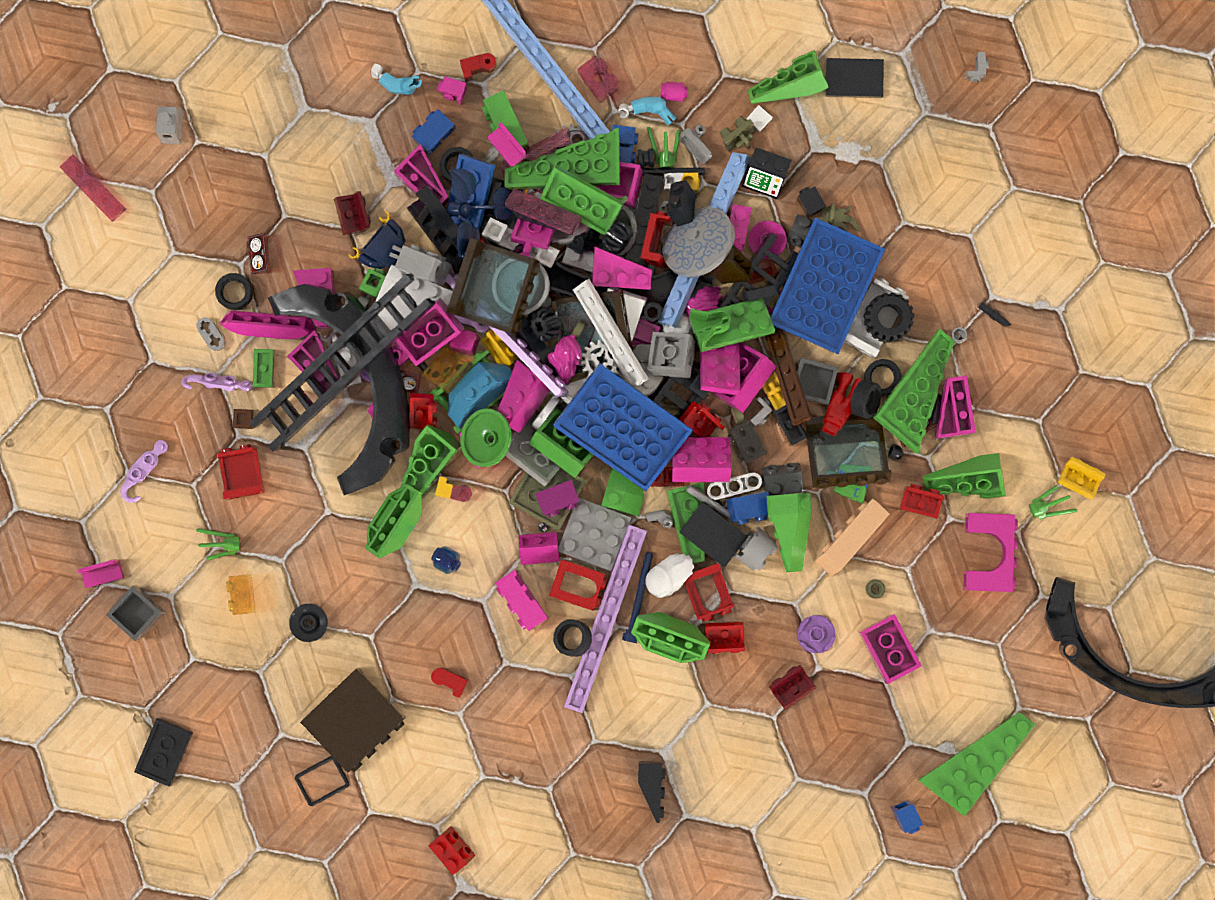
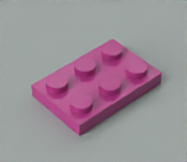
M739 343L704 352L700 351L701 390L739 395Z

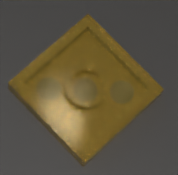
M444 347L421 376L449 394L473 364L451 349Z

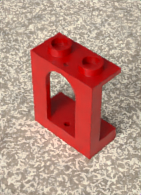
M657 211L656 214H650L641 253V259L647 265H654L655 267L665 269L667 264L663 256L657 253L663 225L672 226L674 224L667 213Z
M561 559L549 596L593 611L594 607L598 608L602 597L598 595L600 589H605L608 579L604 578V573ZM567 571L594 581L597 587L595 595L590 598H584L560 590L565 572Z
M719 563L693 572L684 582L697 620L702 619L705 622L713 619V614L720 612V615L732 612L731 608L734 607V604L729 595ZM712 574L721 600L720 606L714 611L706 610L703 607L694 580Z

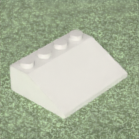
M391 265L376 301L387 293L403 276L409 274V272ZM416 275L413 277L415 280L405 288V291L411 295L417 306L426 298L436 301L440 297L448 306L453 293ZM399 295L391 302L404 318L412 312ZM386 308L378 314L391 331L398 325Z

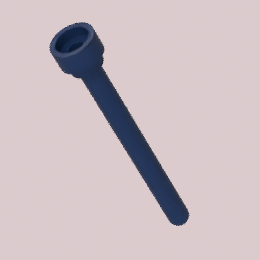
M651 552L645 554L629 627L623 633V641L637 644V639L631 631L637 616L640 614L646 588V576L650 570L653 557Z

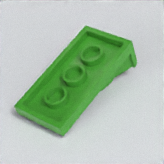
M556 165L540 200L605 235L611 225L614 224L627 197H613Z
M763 298L710 311H700L694 308L690 310L689 321L701 352L770 335L775 332Z

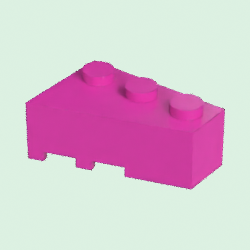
M420 144L394 170V174L415 195L416 192L428 186L441 205L445 206L449 200L448 195Z
M331 268L293 270L298 285H316L330 289L331 295L335 294L334 271ZM313 319V322L318 329L331 328L328 325Z
M314 330L287 355L301 372L326 350L318 332ZM330 359L326 365L339 380L340 378ZM320 369L314 374V377L326 391L332 386Z
M517 360L498 412L506 417L511 429L520 433L550 392V389L528 366Z
M967 375L944 380L934 440L976 433Z

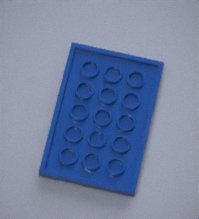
M814 218L770 318L773 325L838 355L885 248Z
M601 363L594 369L553 424L556 429L645 491L648 490L693 431L688 425Z

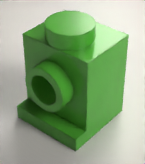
M369 268L359 288L360 291L377 299L386 277L384 276L385 272L377 268L374 270ZM373 280H378L377 286H372Z

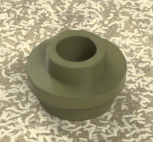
M877 579L870 580L866 585L867 595L874 599L883 596L885 592L883 582ZM874 585L878 586L879 588L878 592L876 593L872 591V587Z

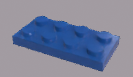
M459 154L456 169L468 170L476 179V191L471 194L472 198L466 202L470 206L486 205L496 165L466 154ZM452 187L446 209L448 214V206L450 202L456 201L453 195ZM471 209V213L464 218L471 221L472 226L477 227L480 234L485 209ZM450 216L458 227L464 222L458 220L457 217Z

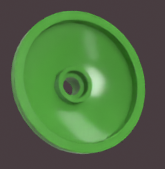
M481 409L473 413L466 420L462 428L460 442L462 452L467 460L476 466L490 467L505 457L511 444V428L508 420L502 413L493 409Z

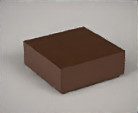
M234 409L233 428L253 429L249 422L254 418V410Z

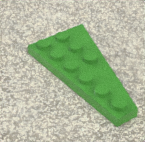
M619 127L606 134L596 135L595 138L587 141L582 140L555 150L556 152L549 155L544 154L539 156L538 159L530 162L525 161L512 168L505 169V188L509 190L545 188L556 165L594 186L620 185Z
M941 329L934 333L873 417L915 454L920 452V445L926 433L927 422L931 417L939 392L938 387L944 376L943 371L954 344V340Z
M1018 712L918 780L965 816L1035 724Z

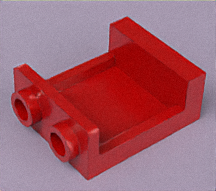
M251 444L239 446L240 449L232 451V448L221 449V453L216 454L221 469L224 486L223 498L225 500L265 493L257 448L251 447Z

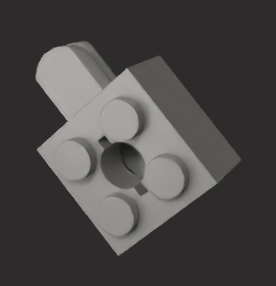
M412 244L410 248L404 245L402 248L393 245L392 249L400 252V255L391 252L389 256L398 259L395 265L396 268L436 284L444 285L452 265L445 262V257Z
M653 332L651 344L637 345L634 355L640 363H648L647 369L654 376L690 378L696 341L690 334Z

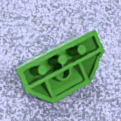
M405 484L402 488L388 494L368 526L365 549L378 558H382L400 549L422 516V493L412 486Z
M661 612L638 615L631 631L646 651L679 663L704 660L710 646V641L695 625Z

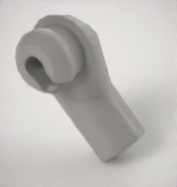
M664 510L646 513L647 522L658 521L665 528H670L673 525L672 516Z

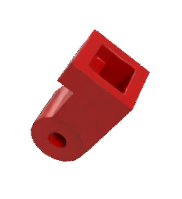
M484 53L460 60L465 82L472 81V75L493 72L496 68L494 55Z
M437 668L431 674V680L434 684L445 685L453 689L452 695L458 698L461 697L468 682V679L444 668Z

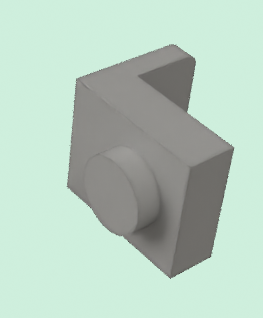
M977 52L975 55V71H967L964 79H969L970 82H978L985 77L986 69L989 68V59L986 58L985 52Z
M759 396L755 401L763 409L749 421L754 427L757 424L761 427L769 419L767 415L772 411L770 408L772 406L765 397L762 399Z

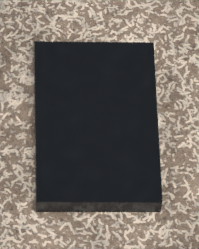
M827 58L826 80L829 88L826 89V97L883 98L884 59Z
M704 502L699 504L679 531L681 535L723 567H726L748 538V536Z
M156 718L134 773L170 787L193 732Z

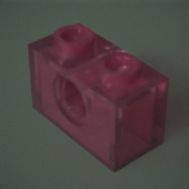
M595 55L580 66L577 72L601 103L618 90L619 81L613 73L610 75L606 70L608 66L602 58L598 59ZM600 74L605 79L602 82H597L594 77Z

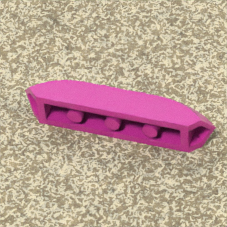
M232 310L219 323L236 334L274 339H301L307 337L315 330L312 321L307 317L275 316L274 314Z

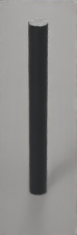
M705 167L641 168L643 176L645 173L655 176H664L666 173H698L699 175H705Z

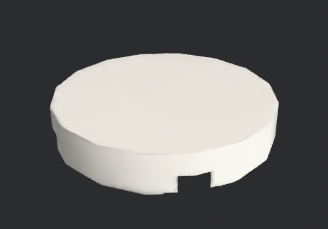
M552 396L534 420L532 427L538 430L560 399Z

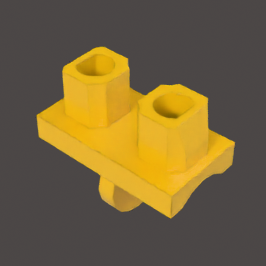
M775 371L770 375L762 388L775 410H778L785 406L786 403Z

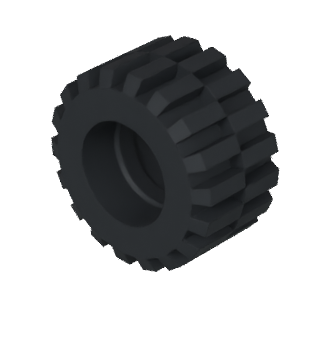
M891 292L890 294L883 293L878 295L869 303L863 318H865L864 326H867L866 330L872 334L871 337L874 339L878 338L880 342H895L911 330L910 328L914 323L912 321L914 313H912V305L909 306L908 299L904 300L902 295H895L894 292ZM883 307H891L897 311L899 323L896 327L886 328L880 323L878 313Z

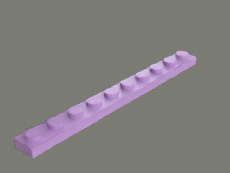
M451 266L445 281L454 289L458 274L452 271L453 267ZM481 299L476 313L481 317L502 323V318L497 313L492 312L489 309V304ZM490 327L556 396H566L569 391L565 388V383L552 375L553 371L545 364L543 365L539 361L540 357L533 351L530 352L526 348L527 344L522 339L517 338L514 334Z
M631 525L628 526L591 630L592 643L587 652L582 655L564 706L568 709L583 713L647 533L645 530Z

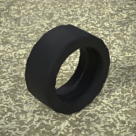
M453 147L447 150L441 157L440 170L449 183H452L451 174L447 170L449 159L459 154L473 157L472 153L465 148Z
M228 273L217 282L215 296L218 302L225 308L241 310L251 302L253 287L243 275ZM230 281L241 282L245 288L244 298L237 303L228 302L223 295L224 286Z
M879 359L867 367L864 373V380L872 382V372L877 367L884 366L889 368L893 372L894 380L891 386L881 389L882 396L891 394L902 376L896 363L888 359Z
M867 380L860 381L852 394V413L866 419L873 417L881 403V386L878 383Z
M567 619L556 627L553 634V642L560 653L571 657H579L590 648L592 633L585 623L575 619ZM570 627H577L582 633L581 643L576 649H568L563 642L564 634Z

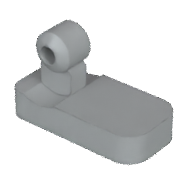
M697 125L692 131L690 128H686L680 134L679 140L704 165L712 158L710 150L699 139L705 133V127Z

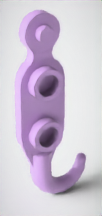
M207 373L205 376L192 374L183 377L181 380L182 386L191 389L192 386L187 384V382H198L205 385L206 388H221L226 391H233L235 388L243 391L253 389L251 381H238L231 375L219 376L215 373Z
M163 440L157 441L154 449L143 453L129 469L126 480L120 490L121 497L126 502L134 503L141 498L140 496L130 498L127 495V491L131 486L143 481L156 467L159 460L158 456L168 450L167 442Z

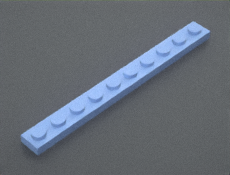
M481 0L588 138L592 139L596 135L610 132L507 0Z
M732 152L709 207L720 209L727 214L751 158L747 154ZM678 275L661 313V317L658 320L661 325L677 328L699 276L684 277Z

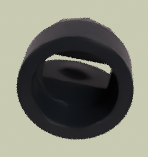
M892 444L887 457L892 460H899L903 457V449L898 445Z

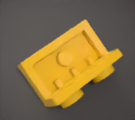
M492 329L480 340L498 364L510 367L519 359Z
M1071 457L1064 465L1057 483L1093 500L1100 482L1105 478L1106 474L1080 459Z

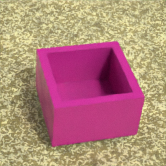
M620 162V185H599L597 188L613 197L626 196L627 200L624 205L635 209L643 176L641 166Z

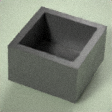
M800 358L797 372L807 402L826 407L829 405L838 367Z
M132 586L106 615L128 636L137 641L148 632L166 611L138 586Z

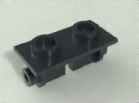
M590 228L588 232L576 235L573 238V242L568 244L567 247L574 250L575 253L584 254L593 249L594 246L597 247L602 244L603 240L599 239L600 233Z

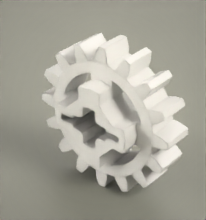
M597 340L596 345L590 342V348L585 347L583 349L586 354H582V359L584 360L580 362V365L585 366L582 370L583 373H589L587 378L593 372L589 363L595 369L599 364L598 359L601 356L605 367L611 368V371L615 374L619 373L616 370L619 367L615 360L609 357V350L605 343L601 344V341ZM596 349H600L599 353H597V354H594V353L590 354L592 351H594V350H596Z

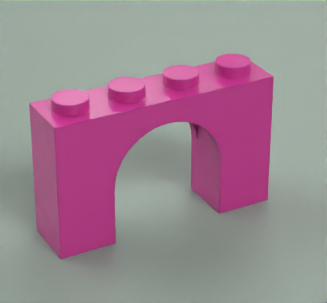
M965 514V533H985L994 536L1002 546L1003 556L999 565L993 570L986 572L964 571L963 590L1013 592V588H1016V577H1013V571L1017 567V558L1014 557V550L1017 549V538H1014L1015 530L1018 529V520L1015 519V515Z

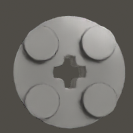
M756 526L754 529L757 531L754 534L751 531L748 533V538L739 548V554L735 553L734 555L735 558L752 571L755 569L760 571L766 564L765 559L769 554L773 555L778 548L776 540Z

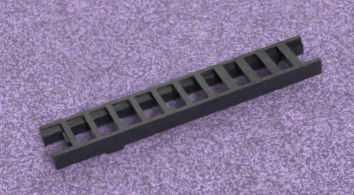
M426 186L416 192V196L419 199L408 206L407 209L442 257L446 258V262L452 264L454 273L459 274L464 257L460 258L458 255V226L447 213L445 207L441 205L429 187ZM489 270L480 300L486 301L490 306L489 309L502 318L501 322L509 326L512 313L507 312L497 303L492 289L494 274ZM522 315V325L515 336L522 339L527 344L526 348L530 352L536 353L540 357L539 361L551 368L553 371L552 375L557 377L558 374L554 366L548 360V354L551 351L542 340L536 339V335L532 334L533 329L529 327L531 324Z
M769 233L749 260L752 263L751 274L753 271L768 281L769 285L777 284L779 290L790 274L799 253L792 251L784 263L782 258L769 251L778 238L774 233ZM764 256L781 267L774 278L758 267ZM746 281L733 283L717 307L729 306L731 302L734 304L741 303L736 298L741 288L744 287L750 290L754 289V287ZM774 295L763 298L766 306ZM696 337L694 338L696 341L694 354L700 349ZM693 360L692 369L697 371L698 368L700 369V364ZM667 376L651 400L659 405L665 396L681 408L675 415L676 418L680 419L693 401L698 403L701 398L691 393L685 402L669 389L675 381L685 387L689 380L682 377Z
M412 273L403 276L249 422L255 428L268 418L279 431L280 435L268 445L272 452L282 448L436 304L435 301L426 298L417 306L415 300L405 291V288L415 280ZM398 295L412 311L405 318L391 303ZM384 308L387 309L398 323L392 331L378 315ZM371 320L385 336L379 343L375 341L365 328ZM357 333L361 335L371 348L365 356L351 340ZM345 345L358 360L352 368L338 352ZM331 358L335 360L345 373L339 380L326 365ZM319 369L332 384L327 391L314 377V374ZM305 382L308 383L319 397L314 403L301 388ZM293 394L306 409L301 415L288 400ZM280 406L293 421L289 427L286 426L275 412Z

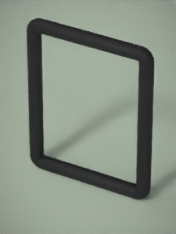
M332 756L295 775V781L309 806H315L349 787V781L340 764ZM333 759L345 785L311 802L299 777Z

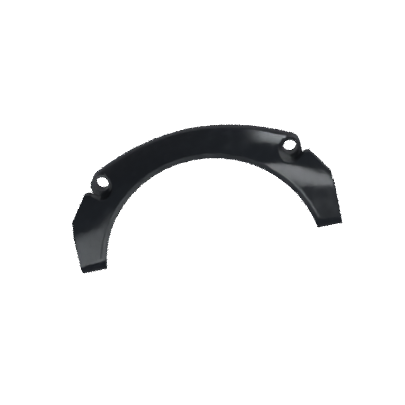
M311 284L298 285L268 297L275 316L299 315L309 317L328 325L341 335L366 312V308L351 292L345 291L331 295L330 289ZM342 296L345 298V304H344V305H343L342 302H341V297H342ZM372 320L365 326L377 343L385 337ZM359 333L351 339L364 356L371 350ZM391 346L366 369L373 393L372 425L368 439L357 459L337 477L343 496L381 481L396 461L393 455L406 451L410 445L407 394L402 373ZM396 440L400 442V449L396 446Z
M1060 577L1055 578L1046 605L1044 619L1052 639L1060 642L1059 653L1072 665L1099 684L1134 700L1176 708L1215 707V665L1191 679L1157 684L1127 677L1106 664L1091 648L1080 628L1075 609V582ZM1071 644L1074 651L1071 655H1067L1065 649Z

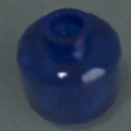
M448 546L438 547L431 558L434 568L445 574H450L453 571L456 572L461 566L460 554Z

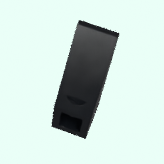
M639 762L638 784L656 823H660V818L664 817V807L660 806V802L665 797V787H661V782L666 777V768L662 767V763Z

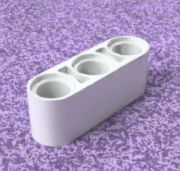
M749 473L730 478V482H714L708 486L707 495L713 500H719L754 491L761 486L762 479L757 473ZM749 477L757 478L758 484L756 487L748 485ZM735 481L739 484L737 492L729 489L730 482ZM713 486H718L721 490L720 495L717 497L710 493V489Z

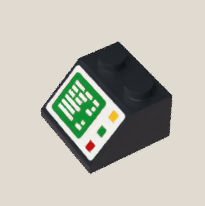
M756 147L742 187L777 200L792 160Z

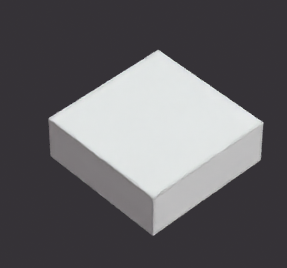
M758 105L746 120L751 119L754 123V128L760 133L773 117Z

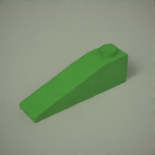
M999 453L980 455L923 476L925 490L928 492L929 489L941 491L940 494L962 493V496L966 497L972 494L980 495V498L985 499L1006 496Z
M612 468L601 506L639 517L644 499L643 489Z
M810 493L766 496L768 517L770 522L774 523L776 530L774 536L775 539H779L781 545L780 554L786 573L803 571L812 513Z

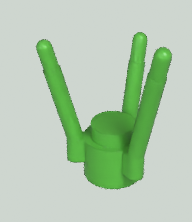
M647 127L656 164H659V168H673L674 163H677L676 156L680 130L676 132L673 154L668 151V134L664 132V152H660L659 156L651 128Z
M1056 485L1038 498L1033 499L1032 504H1029L1033 517H1039L1040 520L1046 517L1075 513L1077 509L1046 513L1049 511L1048 507L1071 498L1070 495H1067L1047 504L1045 501H1041L1058 488Z
M200 528L196 529L200 533L227 538L223 539V542L198 544L199 547H223L224 550H227L208 556L207 560L235 555L237 551H240V537L235 536V533L227 534Z

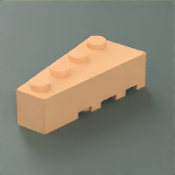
M871 499L869 502L864 501L858 507V514L856 516L853 514L845 522L848 525L836 532L834 535L835 539L831 543L828 542L822 548L823 552L815 560L831 576L843 569L890 515L874 499Z

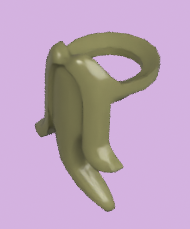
M831 203L829 207L821 211L822 217L820 220L836 227H842L845 231L848 230V227L843 222H848L858 232L861 231L853 217L844 215V213L850 211V205L846 209L835 208V204Z

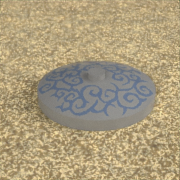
M713 207L697 208L694 210V221L692 223L676 226L674 223L670 227L663 242L662 253L664 261L674 273L684 277L701 276L715 269L728 256L734 244L735 229L732 221L720 209Z

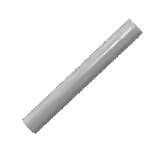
M689 485L686 488V492L730 520L728 509L693 486Z

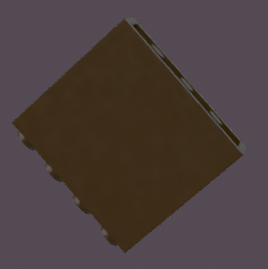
M356 668L300 723L349 773L351 770L356 772L363 765L361 761L365 757L369 759L377 751L375 747L379 743L384 745L391 738L389 734L393 730L397 732L405 724L403 720L406 717L402 716L363 675L360 668Z

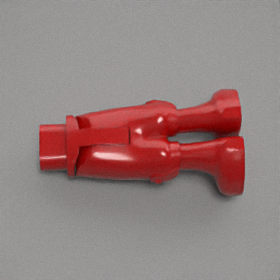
M837 373L835 383L839 387L838 390L831 394L825 418L823 419L822 431L832 436H836L852 413V394L857 384L862 381V379L856 378L849 395L845 398L846 390L853 380V375L850 373Z

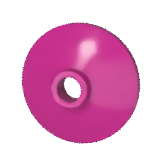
M774 221L757 223L749 233L748 242L750 249L755 253L762 244L763 239L769 233H774L778 238L769 251L771 253L774 252L776 255L781 254L787 241L784 229Z

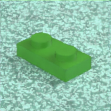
M254 349L253 387L273 388L274 349Z

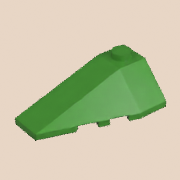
M815 50L792 60V65L786 69L780 68L777 70V75L772 78H765L750 88L748 94L751 103L809 96L829 88Z
M426 425L415 440L414 449L409 458V464L400 488L408 484L423 495L460 450L461 443L448 432Z

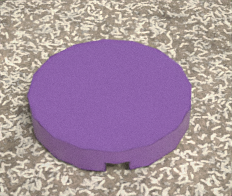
M812 615L805 618L797 629L799 644L811 653L825 652L835 641L836 634L833 624L828 618L821 615Z

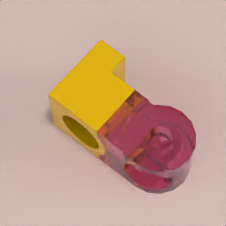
M439 477L436 496L460 502H467L471 499L472 491L468 486L447 484L448 478Z

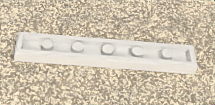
M590 279L585 280L573 291L625 379L630 385L637 388L647 381L648 377Z

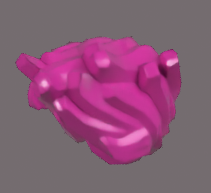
M704 287L699 289L695 298L689 299L685 309L688 316H690L692 308L700 311L718 309L717 304L722 299V295L719 294L721 287Z
M575 335L563 337L556 345L555 350L548 354L549 363L554 366L560 379L568 385L569 379L575 376L577 365L580 364L582 359L581 346L575 339Z

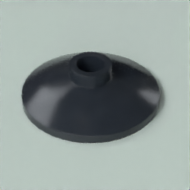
M302 604L290 616V630L300 641H316L327 630V615L322 608L315 604ZM308 619L313 621L312 626H307L306 621Z

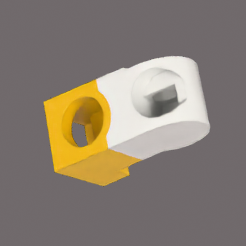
M698 173L664 174L663 190L670 191L672 183L686 180L693 191L699 193L700 176Z

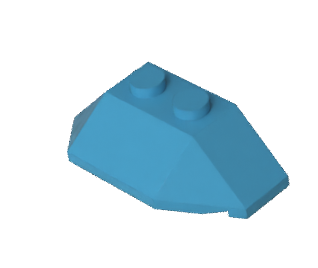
M478 362L449 387L448 416L460 429L473 413L484 409L506 390L512 374L510 368L502 364Z

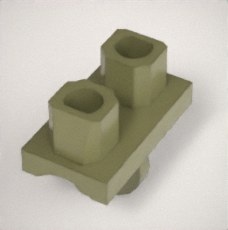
M742 116L735 120L734 124L737 129L733 132L728 127L720 131L725 148L728 151L735 147L739 149L743 145L747 149L750 148L749 141L754 138L752 134L756 132L751 119L747 121Z

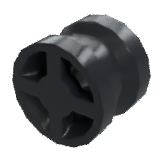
M649 148L647 151L638 149V164L641 168H644V166L654 167L653 148Z

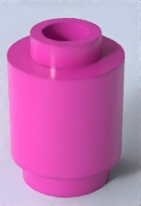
M668 81L661 83V98L665 99V101L683 102V98H687L688 87H684V83Z

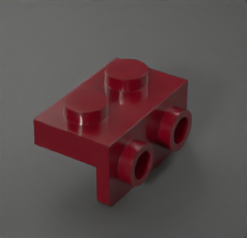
M361 191L334 198L343 236L365 232L370 228L371 219L366 212V200L362 196Z
M799 665L789 669L782 678L775 679L769 688L784 710H787L815 690L816 686L805 673L802 666Z

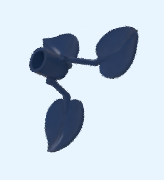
M452 169L450 170L452 191L456 201L450 202L448 212L450 216L464 221L459 225L457 231L458 255L462 258L465 256L470 238L480 241L477 227L472 226V222L464 218L471 213V209L495 208V217L499 220H506L512 215L511 204L515 200L508 188L500 187L493 195L494 205L470 206L466 201L472 198L471 194L476 191V179L468 170Z

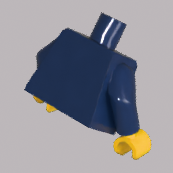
M384 211L388 216L386 219H381L379 216L382 223L381 227L361 251L353 247L352 249L356 250L357 254L356 256L349 254L350 258L358 260L369 268H390L391 265L396 264L398 259L389 256L391 252L400 255V252L392 249L394 245L402 248L406 239L402 228L391 219L387 211Z

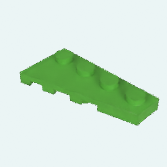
M704 482L691 485L703 493ZM688 486L668 490L666 493L682 554L685 553L686 556L689 555L694 564L705 561V552L681 535L679 531L702 501L686 492Z

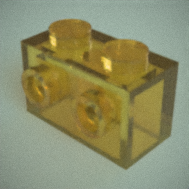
M252 574L229 576V581H226L227 592H230L231 600L228 601L229 611L233 615L256 613Z

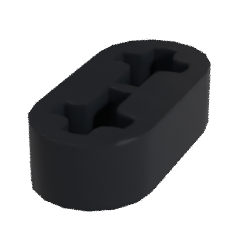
M777 284L742 292L744 301L779 294Z

